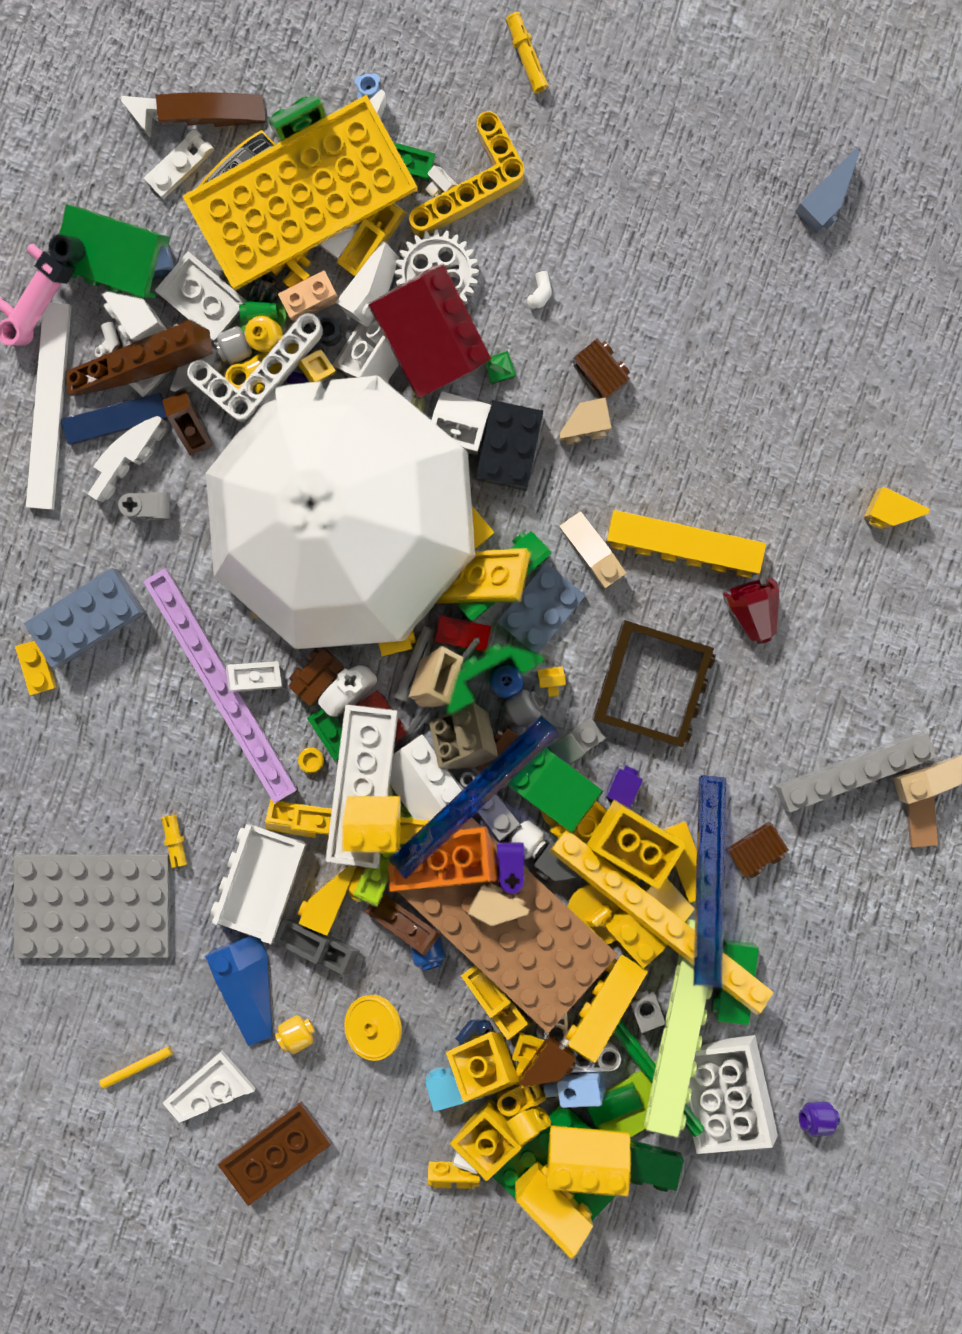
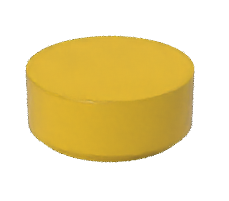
M315 747L304 749L298 757L299 767L306 773L319 771L325 762L323 753Z

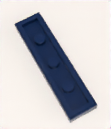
M159 392L61 419L67 444L73 445L132 429L142 422L157 416L163 420L168 419L162 401V394Z

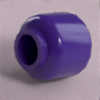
M826 1101L808 1102L799 1112L801 1129L812 1137L830 1136L835 1133L840 1123L838 1111Z

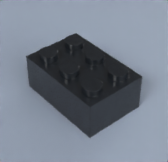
M492 400L476 476L477 481L527 491L543 410Z

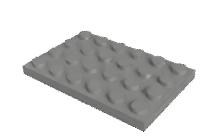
M169 854L14 855V958H168L170 956Z

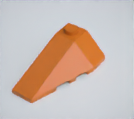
M487 827L459 830L441 841L432 843L431 846L388 865L391 892L499 882L497 853Z

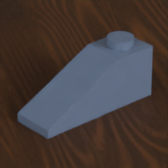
M857 148L800 203L795 211L816 233L822 227L827 230L838 219L835 214L842 206L860 153Z

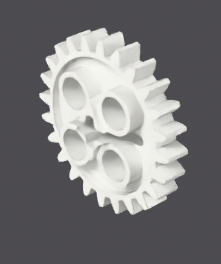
M435 229L434 237H430L429 233L425 231V239L421 240L420 237L415 235L416 244L413 245L407 241L406 245L409 251L400 250V255L404 260H396V265L402 268L395 271V276L401 278L396 281L397 287L430 267L444 263L450 277L459 279L460 283L456 286V289L463 303L467 304L468 301L465 295H474V291L470 286L478 285V281L472 277L479 275V270L473 268L478 265L477 259H470L474 254L473 249L465 251L467 242L464 241L458 244L459 238L457 234L452 239H449L448 231L444 233L443 237H439L437 229ZM444 252L452 254L453 258L449 262H443L439 259V256ZM419 259H424L428 262V265L424 269H418L414 266L415 262ZM454 266H459V269H457V270L452 269V268H453Z

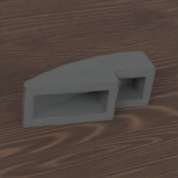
M283 918L274 942L315 964H322L341 975L351 973L360 952L359 949L330 935L326 936L287 918Z

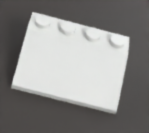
M756 1036L734 1037L701 1045L699 1052H695L694 1062L697 1063L694 1078L690 1077L688 1088H691V1098L689 1104H687L704 1126V1131L700 1135L693 1137L696 1153L772 1148L778 1134Z

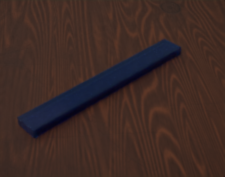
M543 716L537 719L388 860L405 879L408 878L560 734L559 731Z
M699 776L693 986L722 987L726 777Z

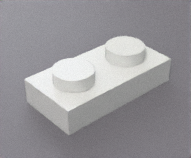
M279 661L226 666L229 692L279 689L282 686Z

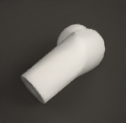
M547 271L535 274L538 288L533 295H529L527 298V304L532 309L543 307L552 295Z

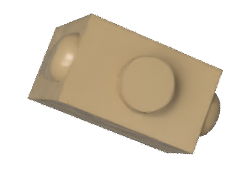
M441 646L421 659L409 698L415 700L417 705L421 707L431 708L449 704L463 657Z

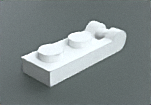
M197 129L191 130L185 139L144 177L145 181L163 200L214 151L213 146L209 142H204L201 139L202 135ZM195 146L198 151L193 156L189 151Z

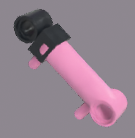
M57 234L50 239L48 251L42 252L34 244H30L27 247V253L37 260L34 266L38 270L14 308L0 298V311L8 317V319L0 322L1 343L5 345L26 346L32 341L33 329L62 283L68 284L76 271V268L70 263L76 264L84 258L85 246L79 238ZM68 244V252H67V254H66L65 248H66V245Z

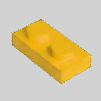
M35 641L15 646L29 695L57 688L51 666Z

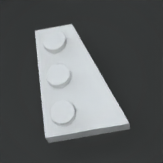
M222 1050L165 1099L163 1105L180 1123L204 1113L210 1108L222 1103H228L244 1094L252 1093L256 1088Z

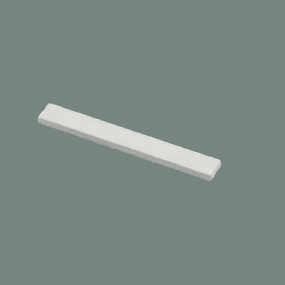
M49 303L42 315L26 500L27 508L54 510L65 371L72 307L69 304Z

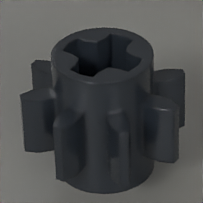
M264 274L248 283L246 290L250 291V300L252 302L271 304L273 300L276 301L280 293V289L276 288V279L269 274Z

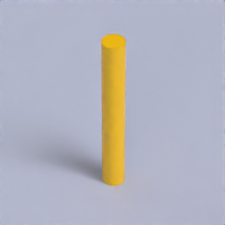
M167 1046L99 1081L102 1089H106L172 1056L173 1051L171 1047Z

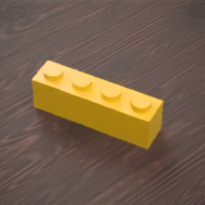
M622 954L617 959H614L605 969L608 974L604 981L599 979L593 988L592 993L595 995L590 1004L586 1002L578 1014L582 1017L577 1027L572 1025L565 1036L568 1040L566 1047L591 1063H595L648 972Z

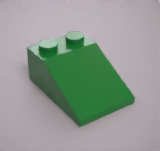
M316 95L305 96L298 99L292 107L276 111L268 121L278 142H281L325 118L326 112L320 97Z
M537 741L534 742L505 781L506 784L571 833L575 831L604 792Z

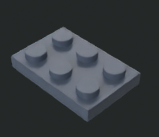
M545 563L522 591L520 601H514L497 623L533 653L538 654L586 595L549 564Z

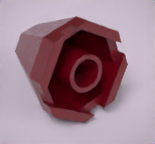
M772 578L766 579L767 584H761L760 580H753L731 588V595L727 592L722 594L726 606L748 638L751 641H756L757 644L767 643L772 640V636L777 634L780 591L777 581Z

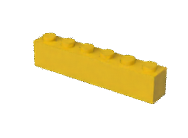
M613 510L611 513L605 543L611 544L610 548L625 551L626 547L636 549V554L651 556V553L661 555L660 559L676 562V558L686 560V565L700 568L702 564L712 566V571L726 573L727 569L737 571L736 576L749 579L752 578V575L760 574L767 544Z

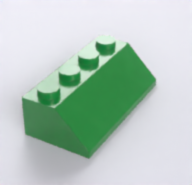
M524 531L512 540L514 546L510 548L527 549L531 553L525 577L552 554V551L532 531L527 535ZM496 602L456 604L471 622H474Z

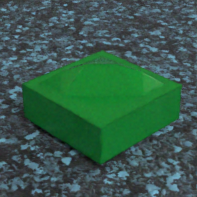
M508 351L493 355L491 360L484 363L491 385L516 377Z

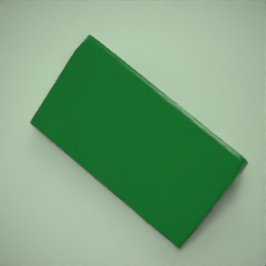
M631 1082L605 1093L601 1106L586 1107L595 1126H598L639 1109L643 1105L634 1083Z

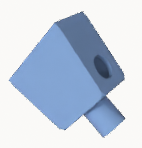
M572 1072L568 1076L564 1075L560 1081L544 1083L545 1097H559L561 1107L601 1106L606 1091L603 1072Z

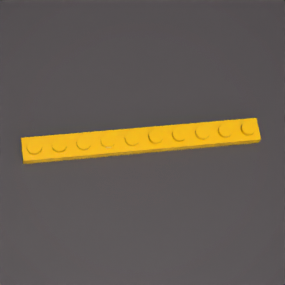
M566 829L549 852L757 1015L763 1011L773 991Z

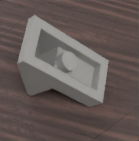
M590 717L551 743L549 747L553 753L569 764L584 756L585 752L606 738L592 717Z

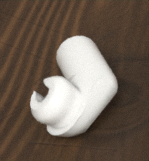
M113 322L101 325L105 340L102 345L95 348L97 358L117 350L120 345Z

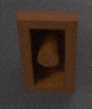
M186 390L162 400L166 416L189 456L213 445L199 412Z
M548 1034L519 1075V1084L525 1087L560 1081L564 1075H570L576 1065V1062H574L576 1059L574 1052Z

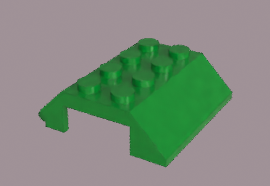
M498 643L484 651L487 656L478 661L476 657H473L462 663L463 670L457 674L449 702V713L451 714L475 700L466 682L467 679L511 656L516 667L523 674L536 667V664H541L544 661V656L507 645L501 648Z

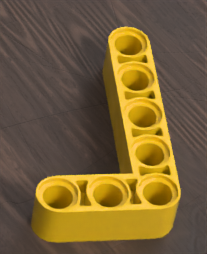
M486 111L477 118V136L493 166L414 208L410 213L409 221L412 232L418 237H424L425 231L430 235L435 232V229L440 230L518 188L522 184L524 179L523 162L495 113ZM492 124L495 128L488 132L484 131L482 126ZM503 146L507 149V152L497 154L494 152V149ZM509 169H515L519 172V175L509 177L506 172ZM487 181H492L497 186L494 189L488 190L484 188L483 184ZM465 193H470L474 198L470 202H464L460 197ZM443 205L451 208L448 214H440L437 210ZM421 217L428 220V223L422 227L415 224V221Z

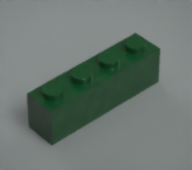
M630 1139L629 1182L636 1185L647 1183L663 1192H668L669 1189L677 1191L684 1164L681 1152Z

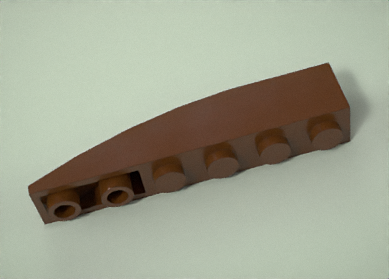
M190 319L67 370L65 374L68 395H82L127 385L169 372L213 354L210 330Z

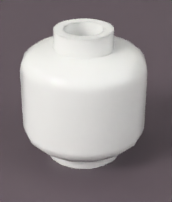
M530 821L521 823V826L509 835L508 843H524V859L531 857L535 859L547 844L544 841L545 833Z

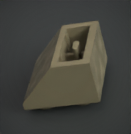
M474 702L451 714H445L429 722L438 768L478 767L498 758L489 714Z

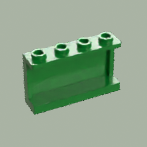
M66 204L59 234L77 237L85 246L84 258L76 264L70 263L76 268L71 278L77 279V275L85 277V283L95 286L103 283L107 285L106 290L122 294V291L130 293L129 297L143 299L144 301L145 298L155 299L156 293L150 292L160 248L161 246L168 247L171 237L81 207ZM68 244L66 245V248H65L66 254H67V252H68Z

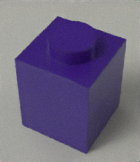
M625 765L624 769L617 767L605 793L606 797L631 808L643 781L638 776L639 771Z

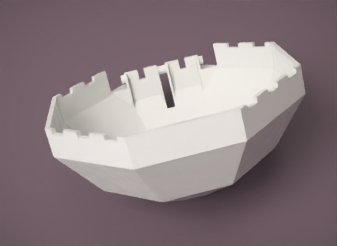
M378 375L331 380L327 391L322 388V382L274 387L206 472L214 578L295 649L405 641L411 634L410 632L427 615L435 602L458 578L461 571L475 557L467 451ZM309 497H313V500L318 501V506L314 507L313 512H310L309 508L305 507Z

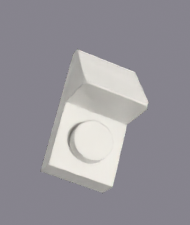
M122 96V103L150 138L152 118L158 121L156 99Z

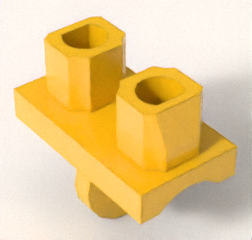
M309 250L271 272L277 276L286 267L290 273L285 277L283 283L288 288L308 279L310 275L299 265L302 264L306 269L311 265V262L306 258Z

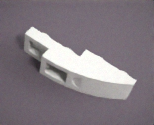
M157 416L142 422L119 437L93 466L102 473L88 495L100 502H104L105 499L108 500L115 492L116 487L114 485L118 479L123 478L130 468L129 462L132 461L140 466L142 462L145 463L150 458L153 451L151 449L156 440L160 441L167 431L165 427L168 423Z

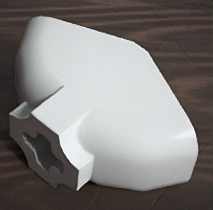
M357 665L349 670L345 668L337 675V679L323 692L318 703L328 715L336 717L345 712V705L354 706L375 686L377 677L364 665Z

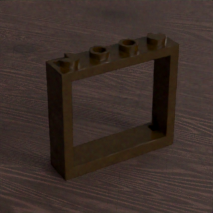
M623 620L592 719L683 747L685 742L689 743L693 728H690L692 718H697L700 710V703H697L700 693L704 694L708 684V679L705 676L707 669H712L715 662L716 654H713L714 648ZM632 631L702 653L676 737L606 715Z

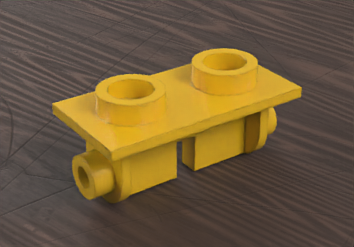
M429 1162L428 1186H433V1189L451 1188V1182H456V1188L474 1190V1187H480V1174L453 1166V1162Z

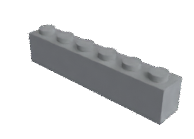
M916 732L777 784L775 788L783 809L793 812L937 758L928 733Z

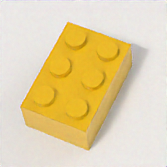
M616 800L612 802L587 843L598 854L657 889H660L686 847V844Z

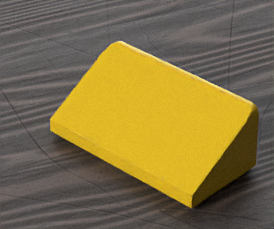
M270 799L265 820L266 830L316 838L317 833L291 830L294 805L296 803L284 801L274 803Z

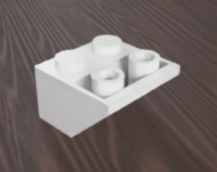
M110 292L103 294L108 302L104 304L106 310L112 318H115L119 324H122L118 328L125 339L129 340L131 344L166 330L156 312L143 299Z
M441 392L431 421L461 445L467 453L478 455L491 405Z

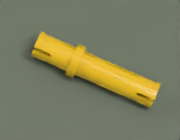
M511 13L505 18V22L512 35V45L519 53L533 93H540L546 90L549 85L531 42L532 36L525 28L521 13Z

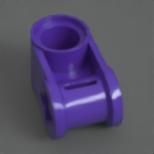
M497 843L500 886L508 893H516L524 885V843ZM511 873H513L515 878H518V883L514 884V888H510L509 884L504 882Z

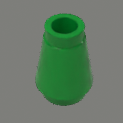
M245 301V304H239L242 326L247 325L251 319L258 316H265L272 320L278 319L276 303Z

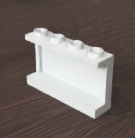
M246 824L245 828H240L236 842L239 843L237 852H232L227 867L231 869L228 878L223 877L219 892H222L219 902L215 901L210 916L214 917L212 921L214 925L219 924L261 938V941L271 944L274 942L308 843L252 824Z

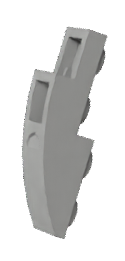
M477 767L447 769L466 798L501 842L521 826L504 801L481 772L477 770Z

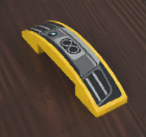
M262 130L255 133L221 160L199 186L276 144Z

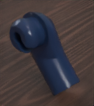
M485 1019L469 1020L455 1039L463 1045L469 1042L473 1036H483L493 1032V1026L490 1021Z

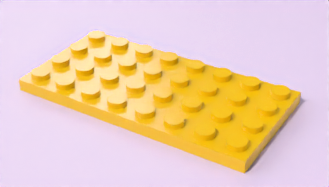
M366 94L182 197L235 291L418 189Z

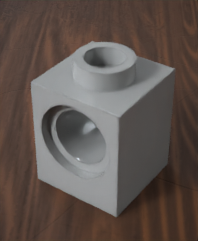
M644 988L636 991L630 1004L641 1033L665 1025L666 1023L653 989L648 991ZM645 1003L653 1005L652 1010L647 1014L639 1011L640 1007Z

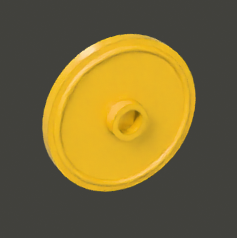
M590 883L580 887L570 898L567 907L606 944L616 941L617 939L610 933L604 922L620 907Z
M365 995L356 999L347 1010L344 1022L345 1035L349 1045L356 1054L367 1060L378 1061L389 1057L397 1049L401 1039L402 1026L399 1014L391 1002L379 995Z

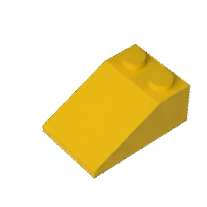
M667 878L660 889L655 888L649 883L642 888L684 922L694 911L691 904ZM619 908L604 922L610 933L643 969L667 946L665 942L622 908Z

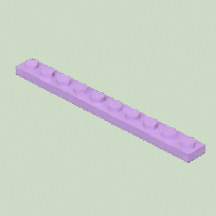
M165 568L144 580L145 586L272 801L276 803L298 790L240 692H229L226 667L168 569Z

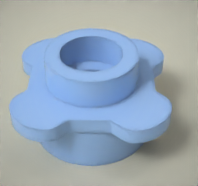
M364 74L356 77L355 85L358 86V99L366 94L370 99L380 91V77L377 74ZM371 86V89L367 90L366 87Z

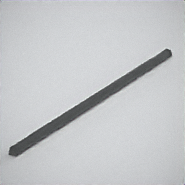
M474 638L463 653L462 663L466 662L480 643L479 638ZM430 707L423 708L395 747L396 752L406 744L431 710Z

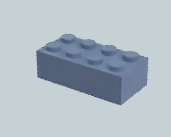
M110 568L26 621L24 625L51 668L62 667L146 614V611L120 570Z

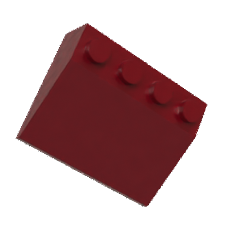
M444 263L430 267L368 304L417 399L470 373L492 359Z

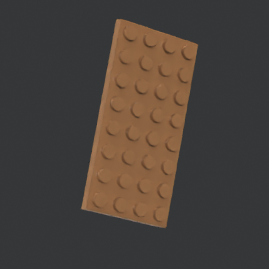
M465 812L448 830V837L459 830L481 828V826ZM490 835L495 851L497 853L498 842ZM525 867L522 889L516 893H508L503 890L501 895L508 899L514 895L525 901L524 907L529 909L528 914L493 926L467 913L480 886L484 885L487 887L489 883L398 891L547 1033L551 1031L618 955ZM511 873L504 882L509 884L510 888H514V884L518 883V878H515L513 873ZM490 882L491 884L501 888L499 882Z

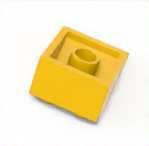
M347 796L342 823V851L396 852L400 850V796Z
M489 1032L446 1052L463 1103L497 1093L519 1083L502 1033Z
M491 1098L470 1117L450 1142V1145L486 1181L523 1147L518 1144L506 1125L511 1118L501 1114L497 1104Z

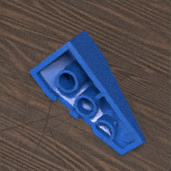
M248 935L211 950L205 956L247 1045L250 1046L272 1037L268 954L261 938Z

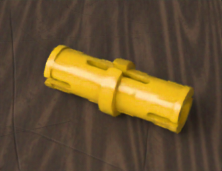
M177 814L160 817L166 839L163 842L164 846L168 848L171 868L188 864L182 843L185 840L184 836L180 834Z

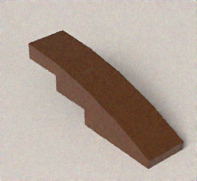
M219 92L155 94L159 124L186 122L187 126L214 124V127L266 123L263 95Z

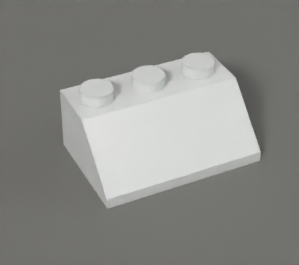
M374 318L368 327L361 323L357 325L332 366L350 378L378 375L388 384L399 363Z
M423 735L418 736L393 754L390 776L391 787L396 795L400 796L401 802L413 819L435 821L467 799L448 770L438 768L436 754Z

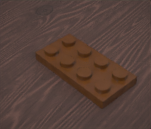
M300 1101L219 1161L218 1166L247 1206H249L328 1148L332 1141L303 1102Z

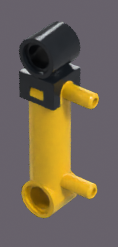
M325 315L318 319L322 329L326 326H333L335 331L331 336L322 335L305 358L319 350L324 352L321 344L332 347L341 341L343 332L336 318ZM310 323L305 325L303 332L305 334L313 333L316 330V325H314V330ZM291 343L288 345L286 352L288 354H295L299 350V344ZM262 352L242 364L230 366L226 371L225 379L239 390L243 384L236 385L234 383L235 377L238 374H245L247 380L269 353ZM274 363L270 367V373L274 375L282 370V364ZM257 383L253 387L257 395L265 390L263 383Z

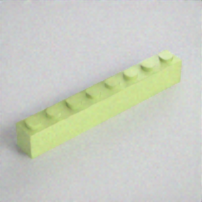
M686 920V924L715 947H721L723 933L720 932L721 927L694 920ZM680 954L678 956L665 1019L666 1024L662 1033L643 1125L647 1130L676 1137L679 1135V1130L683 1131L685 1127L686 1115L683 1114L684 1106L689 1104L691 1098V1088H688L690 1077L694 1078L697 1063L694 1062L695 1052H699L701 1048L702 1036H699L701 1025L704 1026L706 1023L707 1010L704 1007L706 999L709 1000L713 988V985L709 984L710 978Z

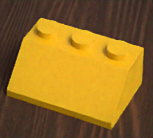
M551 1126L546 1173L548 1189L628 1196L630 1177L629 1132Z
M537 1161L515 1182L516 1201L572 1259L593 1227L592 1213L584 1203L578 1204L572 1191L548 1189L546 1181L547 1165L543 1167Z

